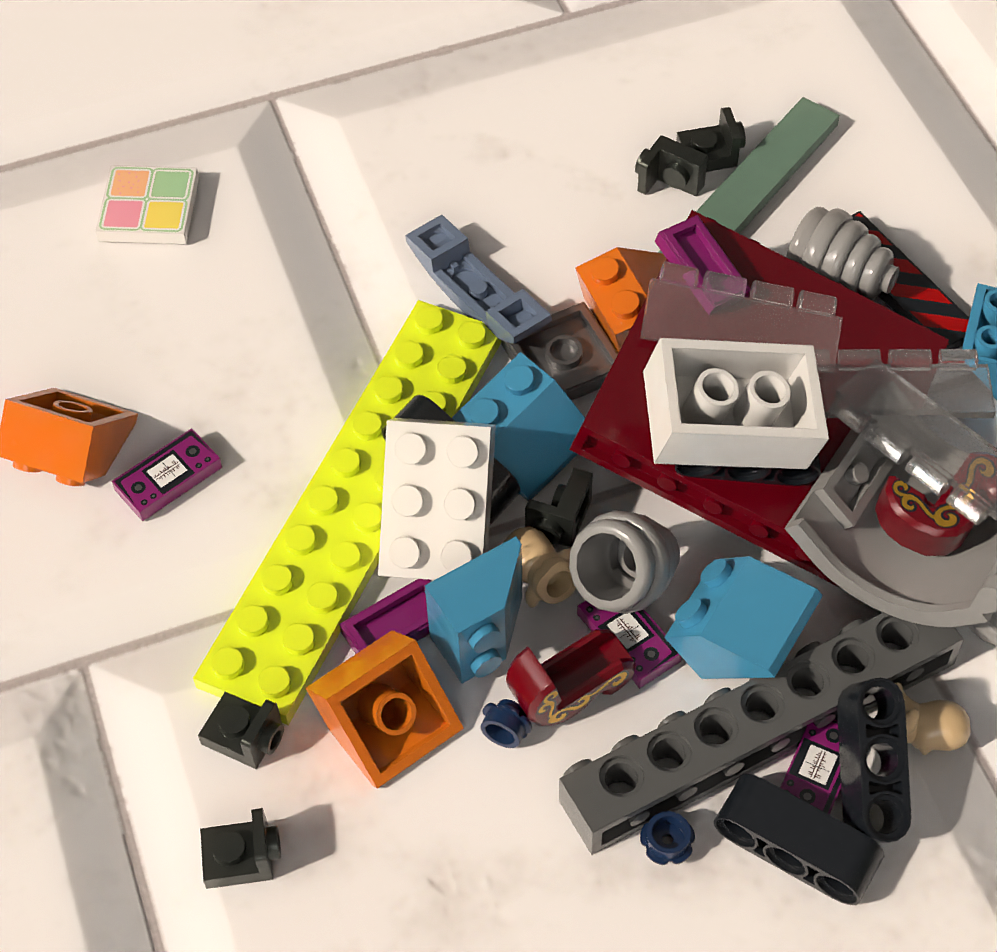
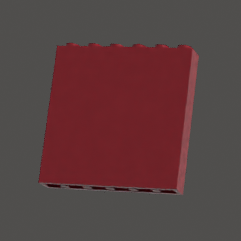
M691 210L687 219L696 215L699 216L750 287V294L747 299L708 316L671 263L666 259L569 450L839 587L811 561L784 529L816 481L801 486H785L694 478L677 473L674 464H654L643 370L660 338L813 345L829 436L828 441L819 452L822 473L878 390L892 387L917 419L919 418L949 339L931 331L926 326L919 325L889 310L882 304L873 302L846 288L841 283L834 282L804 267L797 261L788 259L761 245L756 240L749 239L719 224L716 220Z

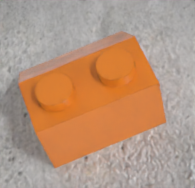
M616 247L575 267L583 297L618 353L666 261L663 253Z
M57 388L5 399L0 425V457L13 461L12 466L18 470L34 473L45 471L56 475V481L69 486H84L85 482L106 475L135 426L138 413Z
M393 630L306 687L308 694L332 735L370 783L377 789L464 729L417 641Z

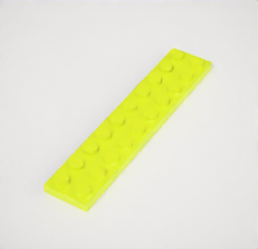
M420 300L417 301L194 675L193 680L196 688L220 698L224 692H227L259 707H262L265 700L268 699L277 703L282 723L289 726L307 693L306 687L313 683L341 632L339 624L349 618L379 564L386 444L382 435V429L387 425V420L393 419L416 395H423L431 399L451 418L470 400L501 344V339L497 338L482 321Z

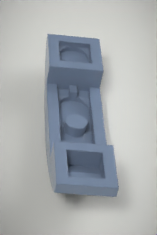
M443 215L405 235L407 244L441 290L468 317L482 321L497 338L515 344L552 321V315L524 289L514 293L470 252L468 238Z

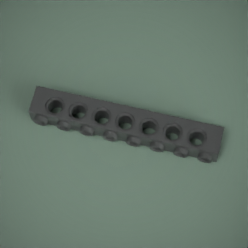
M885 612L866 622L863 619H857L846 625L839 632L838 636L823 644L816 641L804 646L796 653L793 659L782 664L775 678H750L748 682L733 690L729 687L722 688L711 694L702 706L688 713L677 711L667 716L660 722L657 729L641 737L638 735L625 737L614 745L610 753L594 761L583 759L573 764L565 771L563 777L559 778V802L589 852L593 855L641 830L644 824L649 823L650 819L656 814L665 811L675 812L740 778L742 774H747L797 748L807 725L814 722L817 728H823L834 719L838 720V698L849 685L881 677L889 679L894 683H901L905 691L954 665L964 639L955 627L921 625L893 617ZM885 643H895L901 646L903 650L892 649L885 645ZM850 665L857 668L860 672L850 673L843 670L840 666ZM807 688L816 695L803 696L795 691V689ZM866 692L863 700L865 711L877 705L876 699L869 692ZM763 711L770 715L771 719L758 720L752 717L749 712ZM716 734L723 737L726 742L712 744L704 740L703 736ZM661 758H672L680 766L666 769L659 766L655 761ZM614 782H625L631 785L633 790L628 793L619 794L610 790L608 786Z

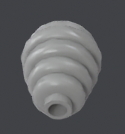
M815 207L810 210L795 231L786 254L788 259L797 261L804 267L834 282L841 283L846 288L870 300H874L881 292L889 294L897 281L900 271L899 267L893 265V252L889 248L881 247V240L877 236L869 234L868 228L863 223L854 221L849 213L839 208L828 211L824 207Z
M615 510L598 515L577 534L570 550L569 570L573 584L584 600L600 610L628 614L648 608L668 588L679 564L680 549L675 536L663 525L646 515Z

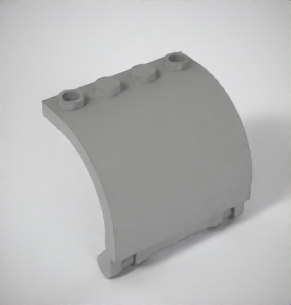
M892 387L878 390L784 529L811 561L836 585L863 603L893 617L926 626L959 627L989 622L993 613L997 612V505L989 517L985 519L978 517L961 547L946 556H924L907 549L889 537L880 526L875 507L889 476H896L924 494L927 500L935 505L968 456L957 452L933 436L918 421Z

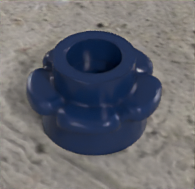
M502 699L497 705L495 703H488L483 708L482 712L485 718L480 726L481 731L485 737L499 746L515 748L532 731L530 720L519 703Z
M671 811L660 812L642 827L640 842L646 847V856L654 863L659 865H666L668 862L681 864L692 854L691 843L695 841V833L692 826L680 814ZM664 836H670L672 837L673 842L670 844H666L663 842L662 838Z

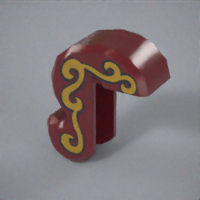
M970 455L935 505L928 501L924 494L896 476H889L875 507L880 526L889 537L907 549L924 556H946L961 547L977 518L985 519L989 517L997 505V460L987 455Z
M595 629L541 664L527 646L516 655L509 665L506 682L529 720L539 726L556 725L572 718L585 709L598 694L612 695L620 690L632 679L636 663L612 630Z

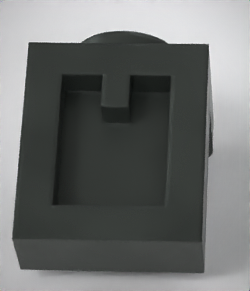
M725 107L720 110L719 125L677 132L676 141L707 154L706 172L738 167L740 148L745 147L746 136L742 122H736L731 108Z
M661 135L650 150L645 148L637 159L635 165V173L638 174L637 191L646 195L656 181L659 180L672 188L697 196L705 186L708 155Z
M574 467L567 485L559 484L557 486L551 505L532 499L528 500L525 507V527L531 526L540 530L552 544L559 543L572 547L592 501L593 473Z
M224 692L199 732L198 737L201 745L257 769L265 754L271 755L277 749L283 736L284 726L282 725L277 703L266 699L262 707H259Z
M263 808L251 809V822L200 829L203 882L206 889L273 880L272 860L281 858L280 836L277 825L268 826Z

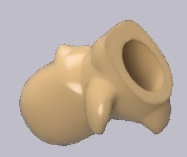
M531 526L514 530L504 542L516 536L522 544V581L529 584L526 591V603L530 608L536 607L541 600L546 603L557 604L569 598L576 588L569 570L571 548L557 553L552 543L540 530Z
M895 683L902 691L905 701L907 744H912L923 755H927L932 750H957L966 744L971 733L970 718L961 705L949 700L917 703L904 693L901 683Z

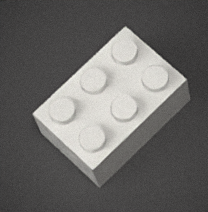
M660 338L643 370L654 464L807 469L829 439L813 345Z
M404 418L387 420L378 576L436 580L488 552L496 424Z

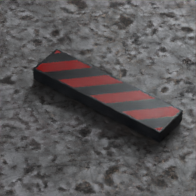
M861 211L851 215L854 221H860L868 228L869 234H873L881 240V247L889 248L893 252V265L900 268L897 281L889 294L881 292L879 297L895 313L919 325L926 326L931 331L949 339L943 357L962 347L969 316Z

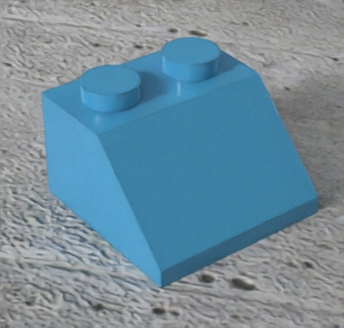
M520 352L468 401L452 419L455 422L496 424L494 458L516 478L521 489L520 495L528 501L533 499L578 455L569 449L585 417L558 383Z
M516 536L425 585L430 638L462 684L475 676L481 678L493 673L501 665L502 661L507 658L523 597L522 544Z
M750 556L714 559L702 571L701 581L688 601L677 610L675 614L676 620L664 638L701 679L775 678L823 595L817 588Z

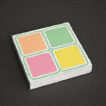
M111 165L95 231L98 242L187 244L199 183L197 167Z

